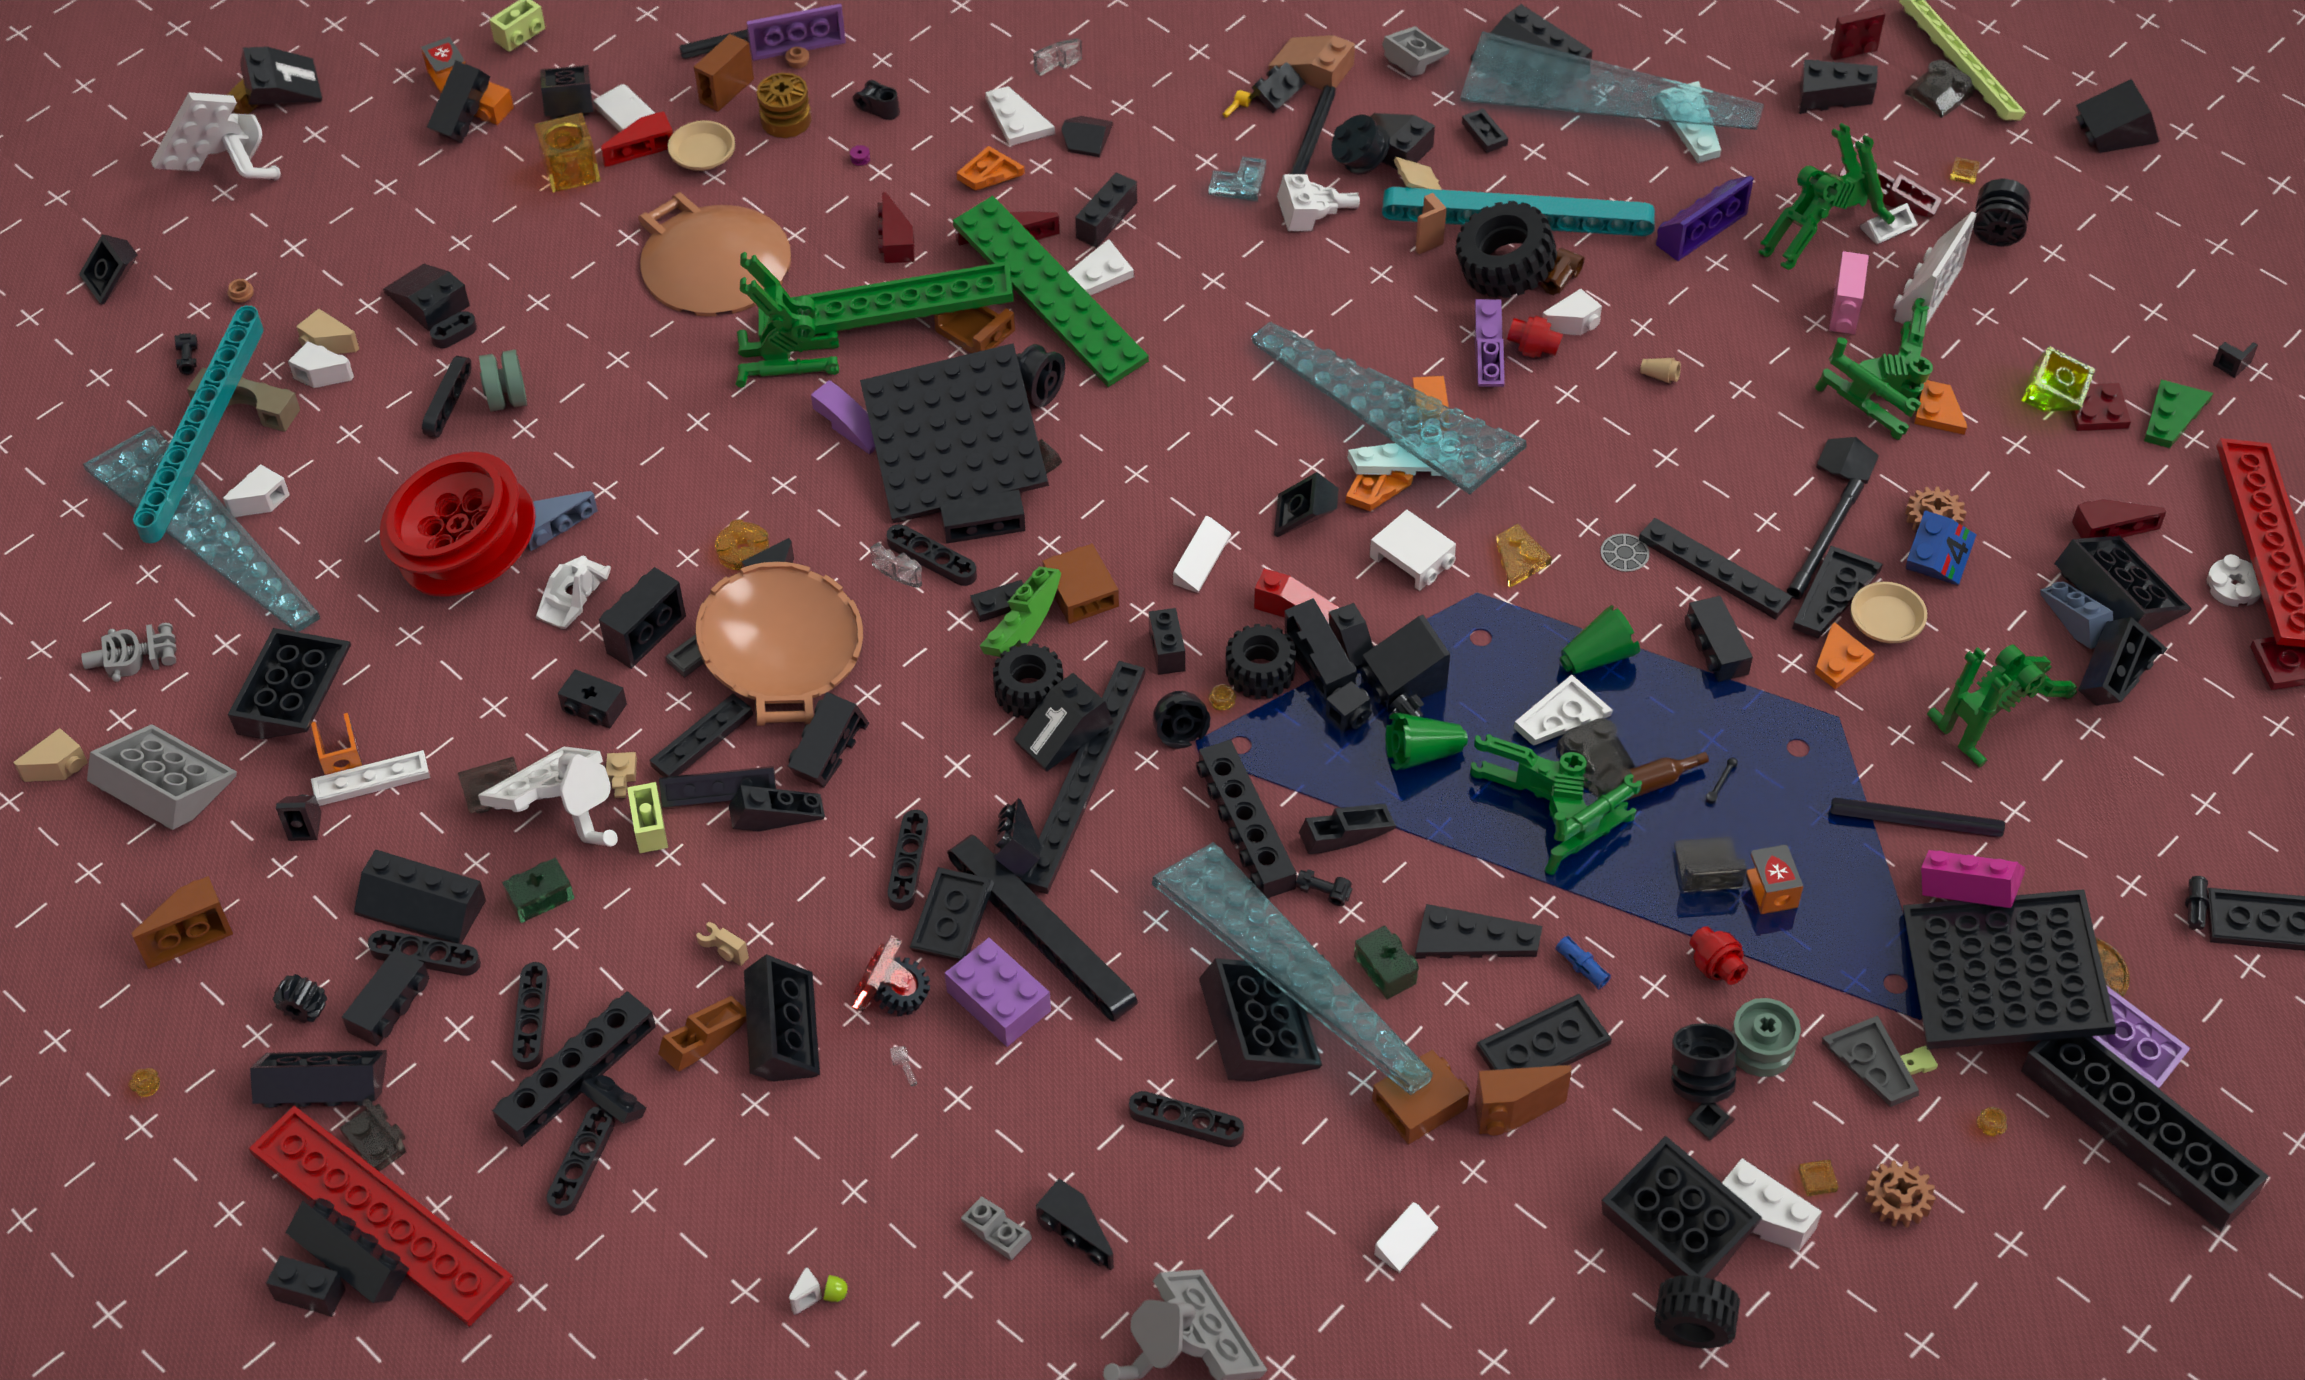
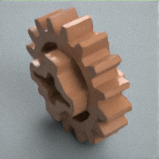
M1937 486L1935 491L1925 487L1924 493L1917 490L1914 496L1909 497L1905 514L1908 515L1907 523H1914L1912 529L1914 531L1918 530L1926 510L1951 518L1963 526L1966 511L1963 510L1965 504L1964 502H1958V495L1950 496L1949 489L1943 493L1940 492V488Z
M1891 1160L1889 1168L1881 1163L1878 1171L1871 1172L1865 1187V1191H1867L1865 1201L1873 1203L1870 1211L1872 1213L1878 1211L1882 1213L1880 1217L1882 1222L1887 1218L1892 1219L1891 1223L1894 1227L1898 1221H1902L1905 1228L1909 1227L1911 1220L1920 1224L1923 1216H1929L1935 1201L1933 1196L1935 1186L1926 1185L1930 1176L1928 1174L1920 1176L1918 1174L1919 1166H1916L1913 1170L1909 1169L1908 1161H1904L1902 1167H1899L1895 1160ZM1889 1180V1183H1884L1883 1187H1880L1883 1182ZM1917 1200H1920L1918 1205L1913 1208L1911 1207V1205L1917 1203Z

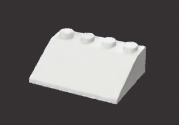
M1971 212L1940 237L1933 248L1929 247L1923 259L1924 263L1917 265L1913 276L1914 279L1909 278L1904 288V295L1899 294L1893 307V309L1897 310L1895 321L1902 324L1906 321H1911L1913 314L1912 306L1915 300L1923 298L1925 301L1922 306H1929L1926 320L1927 326L1963 267L1977 213Z

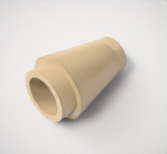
M1675 358L1642 360L1641 374L1669 384L1672 381L1677 382L1679 379L1681 362L1675 361Z

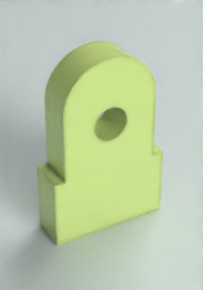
M1927 1046L1914 1049L1913 1052L1901 1056L1910 1075L1922 1071L1926 1073L1937 1069L1938 1066L1931 1052L1927 1050Z

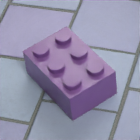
M990 938L986 939L945 972L947 992L1006 1047L1051 1012L1050 992Z

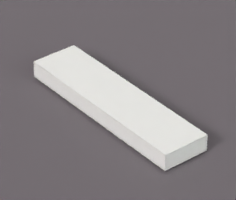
M424 750L312 778L311 782L318 804L322 806L430 778L426 756Z

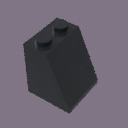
M2132 79L2076 105L2079 115L2075 116L2081 130L2084 128L2087 130L2085 136L2089 145H2095L2099 153L2160 142L2152 113Z
M1420 615L1363 654L1360 674L1363 681L1369 683L1372 687L1377 702L1382 703L1389 712L1392 710L1389 705L1405 692L1409 697L1416 694L1421 699L1446 689L1450 653L1425 616Z

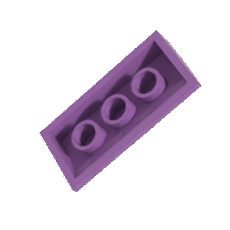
M841 4L747 21L748 43L753 61L785 55L793 47H803L806 50L846 43Z
M2107 986L2116 1024V1034L2092 1037L2159 1089L2189 1051L2190 1047Z

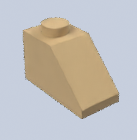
M320 309L296 326L299 342L302 346L308 341L317 346H323L335 354L359 350L355 332Z
M59 728L13 763L21 779L24 782L66 780L88 762L81 746Z

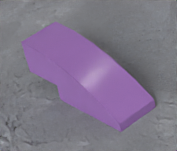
M829 380L811 394L813 409L831 421L832 429L868 454H871L876 449L868 413L845 391Z

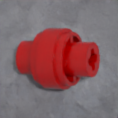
M1535 315V317L1529 316L1528 322L1514 318L1506 340L1520 344L1518 351H1521L1522 355L1540 358L1542 352L1556 356L1563 334L1550 330L1552 323L1547 322L1548 319Z
M1705 926L1692 935L1689 944L1695 950V965L1707 978L1713 980L1723 979L1728 985H1734L1745 977L1748 972V966L1742 961L1744 956L1742 945L1730 933L1724 931L1714 932L1710 927Z

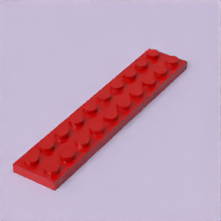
M2220 438L2216 447L2276 644L2305 647V549L2271 443Z
M293 1106L249 1147L254 1157L307 1199L317 1200L318 1198H323L334 1204V1209L337 1212L353 1219L356 1222V1227L361 1231L376 1237L378 1244L385 1250L396 1253L401 1258L400 1261L409 1268L406 1277L470 1327L514 1282L513 1275L296 1106Z

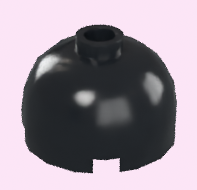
M1182 690L1170 692L1158 701L1153 711L1152 721L1158 737L1166 746L1187 748L1192 745L1191 741H1195L1198 737L1201 740L1210 728L1211 717L1206 705L1200 698L1193 693Z

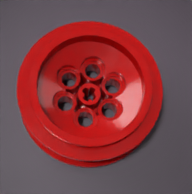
M483 452L456 453L424 466L398 488L382 515L379 530L380 542L387 557L399 567L405 580L416 590L439 597L461 595L477 590L494 581L517 561L533 534L536 518L535 507L526 489L517 482L515 474L503 460Z

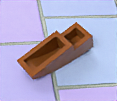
M729 996L688 1016L685 1026L662 1037L658 1054L675 1070L681 1071L706 1056L736 1032L747 1021L746 1008L734 997Z

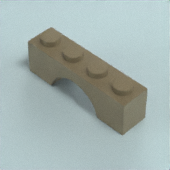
M202 367L187 388L191 400L207 368ZM241 377L227 405H252L257 409L262 426L286 432L300 411L295 392L269 386L266 383L247 380Z

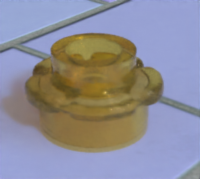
M1221 684L1212 689L1209 695V702L1212 703L1214 709L1228 710L1235 705L1236 694L1230 686Z
M139 1069L132 1074L129 1087L139 1096H151L158 1090L160 1078L157 1077L158 1073L155 1069Z
M1988 1107L1977 1117V1126L1983 1130L1985 1135L1994 1137L1997 1134L2002 1135L2007 1130L2006 1115L1997 1107Z

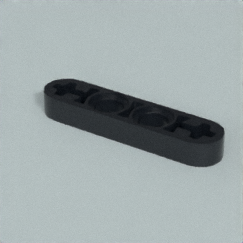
M455 356L423 418L422 432L424 435L433 437L441 435L470 376L472 368L470 358Z
M897 524L888 529L887 544L893 551L958 585L968 586L976 581L977 568L975 562L905 525ZM917 546H925L928 548L927 551L923 553H918L914 551V548H916ZM940 557L950 559L946 564L935 562Z
M921 810L908 811L902 818L888 886L889 904L898 911H904L913 906L929 831L928 817ZM915 821H919L920 823L917 824L916 834L912 833L911 825H913ZM909 843L919 846L914 852L903 850V847ZM904 867H910L914 870L910 876L898 874L899 870ZM901 886H904L905 895H903L902 899H897L900 895Z
M388 930L376 931L368 939V946L372 956L382 961H386L393 952V948L403 952L407 946L415 945L418 947V950L409 956L424 962L426 969L469 976L476 973L481 965L477 950L469 945ZM442 950L446 952L445 957L441 960L431 959V955L435 951Z
M532 962L525 965L520 974L512 1052L517 1066L525 1070L537 1067L541 1062L550 979L547 968L540 962ZM534 974L540 975L536 978L537 988L533 987L531 982V978L534 977ZM536 997L541 1000L536 1007L528 1008L525 1006V1002L530 998ZM528 1023L538 1025L536 1031L529 1034L522 1032V1028ZM526 1043H528L532 1053L529 1054L528 1058H523V1055L526 1054Z
M1147 1091L1136 1092L1129 1099L1130 1116L1137 1122L1225 1147H1235L1244 1139V1124L1236 1116ZM1142 1103H1147V1107L1143 1111L1138 1110V1106H1141ZM1156 1106H1159L1158 1116L1154 1115V1111H1156ZM1174 1109L1180 1113V1117L1170 1121L1165 1119L1163 1114L1167 1110ZM1202 1117L1207 1119L1210 1124L1204 1129H1198L1192 1124L1196 1118ZM1215 1122L1219 1123L1217 1132H1214ZM1233 1127L1235 1132H1232L1231 1136L1226 1135V1131Z
M600 1106L591 1108L585 1115L547 1193L549 1208L556 1215H568L576 1208L614 1129L613 1116ZM602 1117L605 1118L606 1122H600L596 1129L594 1121H600ZM584 1142L596 1144L594 1150L589 1153L580 1152L579 1147ZM576 1167L583 1170L582 1175L577 1179L566 1177L567 1172L572 1168ZM566 1192L568 1201L562 1200L560 1204H557L556 1198L562 1199Z

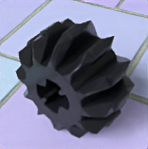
M294 974L293 976H286L280 982L272 1000L276 1004L275 1007L284 1012V1016L288 1015L292 1020L298 1019L302 1023H306L307 1021L314 1022L319 1017L326 1005L327 996L324 994L325 990L317 986V982L310 981L308 977L302 978Z

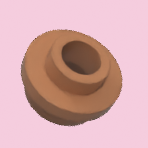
M793 47L786 52L785 58L792 68L799 69L807 65L809 52L803 47Z
M236 279L229 284L228 296L234 302H245L254 294L253 286L247 280Z

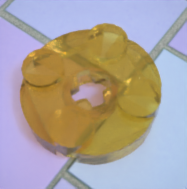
M740 519L733 520L728 527L718 534L715 541V549L720 562L725 567L733 570H741L743 568L742 561L769 548L767 531L757 524L744 522ZM745 543L748 545V547L743 546L738 549L739 544Z

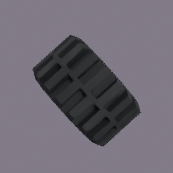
M1254 624V627L1251 628L1245 626L1242 632L1237 630L1234 633V638L1230 637L1228 646H1226V676L1228 677L1229 684L1234 685V690L1238 693L1243 691V696L1250 697V695H1253L1255 699H1261V696H1266L1268 699L1273 698L1275 693L1277 695L1282 694L1283 688L1288 689L1295 676L1296 651L1294 642L1291 641V637L1287 633L1283 634L1282 629L1278 627L1273 629L1272 625L1266 624V626ZM1255 659H1265L1270 662L1265 664H1257L1251 661Z
M1022 643L1021 647L1014 645L1009 648V652L1003 651L1000 654L1001 659H996L995 667L993 668L994 692L999 706H1003L1005 712H1013V716L1018 718L1020 715H1023L1025 719H1029L1050 689L1064 680L1062 662L1058 659V655L1054 651L1050 652L1046 646L1040 648L1039 644L1033 643L1032 646ZM1026 678L1038 679V681L1034 683L1018 682Z
M1689 1275L1668 1278L1660 1284L1654 1319L1655 1328L1662 1336L1685 1346L1695 1348L1723 1347L1726 1344L1732 1343L1733 1339H1735L1740 1298L1731 1287L1710 1278Z

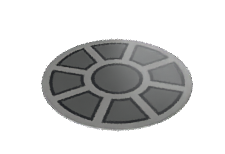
M1616 534L1603 542L1601 556L1607 565L1616 570L1634 571L1647 563L1649 549L1645 543L1639 541V538L1634 535Z

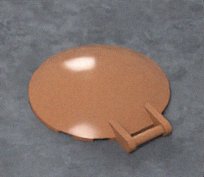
M678 192L672 196L670 201L649 213L644 212L638 216L640 224L652 234L641 254L640 267L643 281L649 292L658 301L676 311L695 312V316H716L717 312L732 311V314L756 306L747 294L740 291V279L745 277L746 284H751V281L755 280L763 290L764 287L747 269L740 265V255L743 252L747 253V259H751L753 255H756L758 260L780 281L781 285L786 272H789L791 250L788 238L776 222L755 210L734 205H712L698 208L681 192ZM677 207L682 211L661 225L656 221Z
M764 562L741 568V572L729 578L727 576L724 577L711 589L709 596L704 603L702 602L697 615L696 641L702 660L709 671L731 690L755 700L757 726H765L766 723L804 722L807 725L811 723L814 717L813 698L835 688L854 668L862 648L863 625L855 602L850 600L843 592V587L829 576L825 575L823 577L810 571V567L796 563ZM803 703V711L765 712V704Z

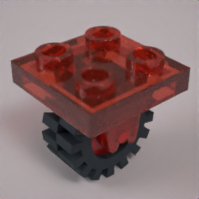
M891 936L886 945L883 943L879 944L876 952L871 957L863 977L853 992L857 999L852 1007L863 1012L873 997L875 1002L882 1001L879 1005L882 1010L885 1006L889 1007L887 1013L891 1015L895 1010L897 1011V1016H903L905 1011L907 1015L912 1014L914 1010L916 1011L928 995L927 993L930 990V985H927L930 981L929 976H923L926 972L924 967L920 970L917 969L919 965L917 961H914L911 965L909 964L910 958L905 957L902 962L900 957L894 958L902 941Z

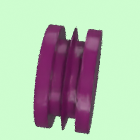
M864 145L854 146L850 150L851 162L857 166L869 163V149Z

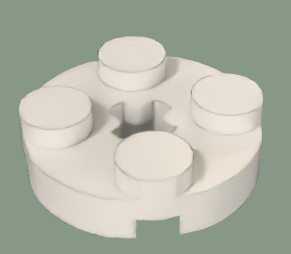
M2226 555L2223 560L2217 561L2210 568L2206 582L2211 587V595L2219 602L2228 606L2238 607L2239 603H2248L2247 606L2252 605L2260 598L2261 591L2252 563L2239 559L2236 555ZM2232 580H2237L2240 583L2234 585L2231 582Z

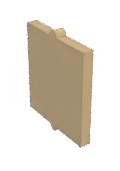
M1398 157L1394 159L1398 174L1401 175L1407 187L1442 190L1438 183L1439 180L1436 179L1431 167Z

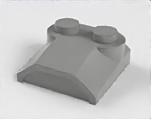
M1416 26L1385 36L1382 43L1385 50L1384 55L1388 58V61L1398 65L1411 76L1423 74L1428 64L1446 56L1450 49L1420 31Z

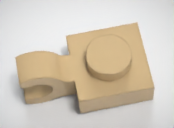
M636 752L607 753L606 771L609 781L612 782V788L615 789V798H626L627 782L636 781Z
M708 922L706 924L707 931L712 933L711 935L703 936L700 933L696 934L697 941L701 946H717L718 953L727 961L732 960L742 966L749 958L746 942L724 928L719 930L714 923Z

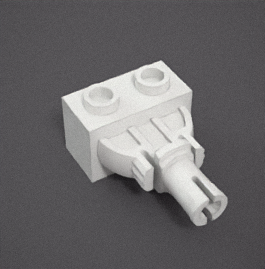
M1283 174L1277 195L1288 231H1312L1315 220L1321 219L1327 214H1336L1338 208L1357 209L1360 204L1357 192L1338 193L1335 188L1323 187L1309 182L1307 174Z

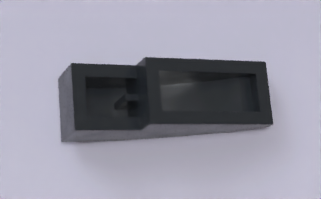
M1385 803L1335 808L1331 816L1306 818L1299 830V834L1308 854L1311 855L1363 843L1394 830L1396 825Z

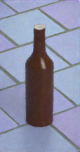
M1706 752L1681 760L1663 757L1606 777L1604 779V788L1607 794L1621 785L1626 775L1633 774L1632 783L1642 781V786L1638 794H1634L1627 799L1630 800L1674 784L1683 772L1708 763L1709 758Z

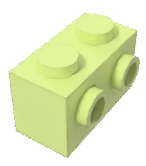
M518 0L489 19L494 42L509 52L545 29L541 6L532 0Z

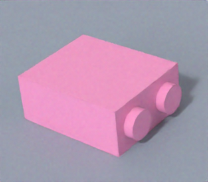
M1843 251L1835 284L1829 331L1855 335L1864 296L1869 255Z

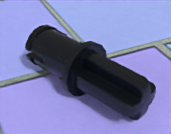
M2193 876L2189 879V896L2185 899V906L2188 908L2187 923L2191 930H2202L2205 927L2206 910L2209 908L2210 902L2207 898L2208 880L2203 876Z

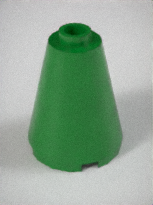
M1614 605L1607 607L1561 650L1562 656L1559 657V660L1567 672L1571 670L1574 674L1630 658L1640 653L1639 642L1633 643L1631 635L1635 632L1618 608L1613 610Z
M1394 713L1390 715L1389 719H1393L1392 725L1386 726V752L1388 758L1393 757L1395 764H1391V766L1396 770H1404L1461 753L1468 742L1467 732L1459 724L1409 714Z

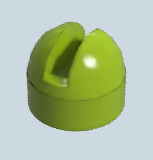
M829 1275L823 1300L839 1302L844 1299L848 1291L844 1279Z

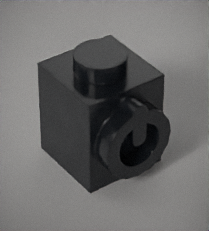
M1352 681L1344 687L1337 688L1331 696L1326 698L1325 716L1343 732H1346L1351 727L1353 729L1360 728L1366 723L1373 712L1370 709L1368 693L1364 689L1358 688Z

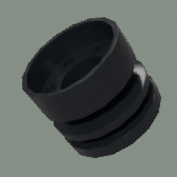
M2005 178L1994 179L1985 183L1979 189L1975 213L1977 214L1973 226L1975 235L1982 242L1998 247L2011 246L2019 242L2025 236L2031 203L2029 190L2023 184Z
M1707 1023L1691 1024L1679 1029L1674 1034L1672 1040L1673 1064L1671 1067V1085L1674 1092L1684 1099L1698 1103H1715L1730 1097L1736 1087L1737 1068L1735 1065L1738 1041L1735 1035L1726 1028Z

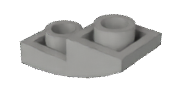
M982 1196L961 1217L962 1222L978 1237L1010 1260L1032 1239L1028 1230L1008 1219L1003 1209Z

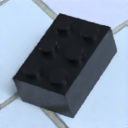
M654 567L647 574L643 575L634 587L625 592L616 604L602 614L599 623L608 655L632 669L686 617L679 581Z

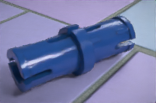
M1565 936L1557 944L1555 950L1573 965V970L1577 973L1581 972L1597 989H1601L1608 983L1611 975L1593 960L1594 956L1590 952H1585L1569 936Z

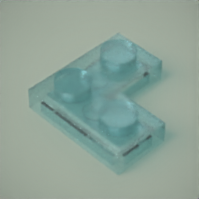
M1242 157L1238 173L1213 170L1209 185V195L1258 201L1266 170V160Z

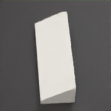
M1205 516L1173 572V585L1198 593L1231 537V533L1212 518Z

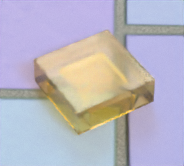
M1955 157L1950 180L1975 185L1980 162Z
M1830 1159L1799 1165V1174L1807 1196L1838 1191L1839 1186Z

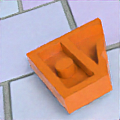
M988 146L961 168L956 175L958 181L976 191L1025 174V168L1020 163Z
M1927 380L1921 392V405L1917 411L1914 424L1965 435L1967 423L1951 385Z
M1392 471L1391 475L1357 474L1346 495L1345 503L1372 511L1409 487L1413 482V475L1405 474L1402 471Z
M1834 622L1831 625L1816 665L1815 674L1836 690L1871 663L1875 654Z

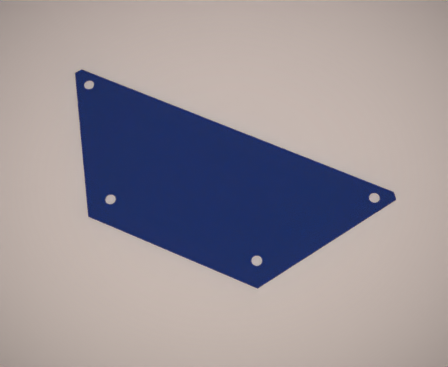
M1476 592L1427 618V621L1449 651L1450 663L1447 688L1421 698L1420 700L1424 705L1420 711L1423 713L1422 717L1462 726L1463 730L1467 732L1468 742L1461 753L1404 770L1394 769L1391 764H1395L1394 758H1388L1385 743L1386 726L1392 725L1393 721L1389 719V715L1393 710L1388 712L1382 703L1377 702L1372 687L1369 683L1363 681L1360 669L1357 670L1356 686L1368 693L1370 709L1373 712L1366 723L1358 729L1351 727L1346 732H1343L1325 716L1326 701L1312 682L1308 681L1205 735L1201 740L1195 741L1199 753V749L1232 740L1236 737L1247 738L1252 744L1251 749L1244 754L1238 755L1247 773L1340 808L1386 803L1397 829L1691 937L1697 930L1705 926L1710 927L1714 932L1724 931L1730 933L1742 945V950L1746 957L1918 1020L1922 1019L1904 915L1872 819L1835 815L1830 810L1831 801L1835 797L1867 802L1838 716L1731 679L1718 682L1713 673L1641 648L1639 654L1577 674H1574L1571 670L1567 672L1559 660V657L1562 656L1561 650L1583 630L1582 628ZM1484 630L1491 635L1492 641L1486 646H1477L1470 640V635L1474 631ZM1570 675H1573L1613 710L1610 717L1537 745H1532L1513 728L1517 719ZM1490 734L1493 737L1530 748L1537 756L1550 761H1560L1563 754L1576 752L1584 756L1587 761L1584 775L1583 800L1589 806L1597 801L1601 795H1606L1604 788V779L1606 777L1663 757L1681 760L1706 752L1709 758L1708 763L1683 772L1674 784L1625 801L1628 802L1627 811L1631 810V808L1636 809L1635 819L1631 822H1622L1611 829L1609 834L1599 837L1577 853L1570 854L1564 858L1553 875L1547 874L1545 867L1551 857V850L1564 841L1554 839L1556 829L1552 816H1550V800L1544 797H1537L1534 792L1526 788L1518 790L1485 778H1475L1470 773L1472 762H1475L1478 768H1481L1482 762L1486 761L1518 772L1519 762L1477 750L1474 747L1476 735H1479L1482 741H1485L1486 735ZM1793 740H1801L1809 746V753L1803 757L1793 756L1788 752L1787 745ZM1731 757L1736 758L1738 765L1736 768H1732L1717 793V802L1714 804L1707 803L1706 795L1708 792L1713 791L1728 766L1727 760ZM1787 845L1803 883L1798 908L1761 914L1746 876L1748 869L1755 868L1751 852L1763 848ZM1889 975H1899L1907 982V989L1900 994L1891 993L1885 988L1884 979Z

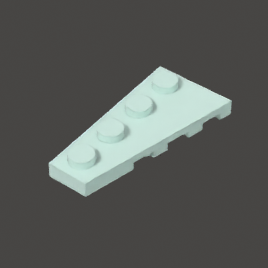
M1699 81L1655 93L1654 101L1697 163L1720 157L1721 148Z
M1437 436L1435 438L1348 450L1347 458L1356 474L1391 475L1392 471H1402L1405 474L1416 475V471H1431V476H1442L1443 472H1455V476H1465L1466 467L1448 436Z

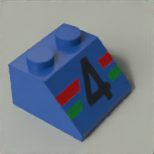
M1925 510L1907 558L1906 569L1959 586L1977 534L1951 518Z

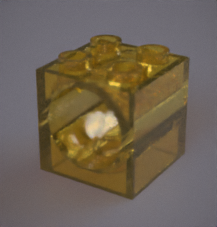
M582 113L534 124L541 159L552 192L601 181L593 142Z

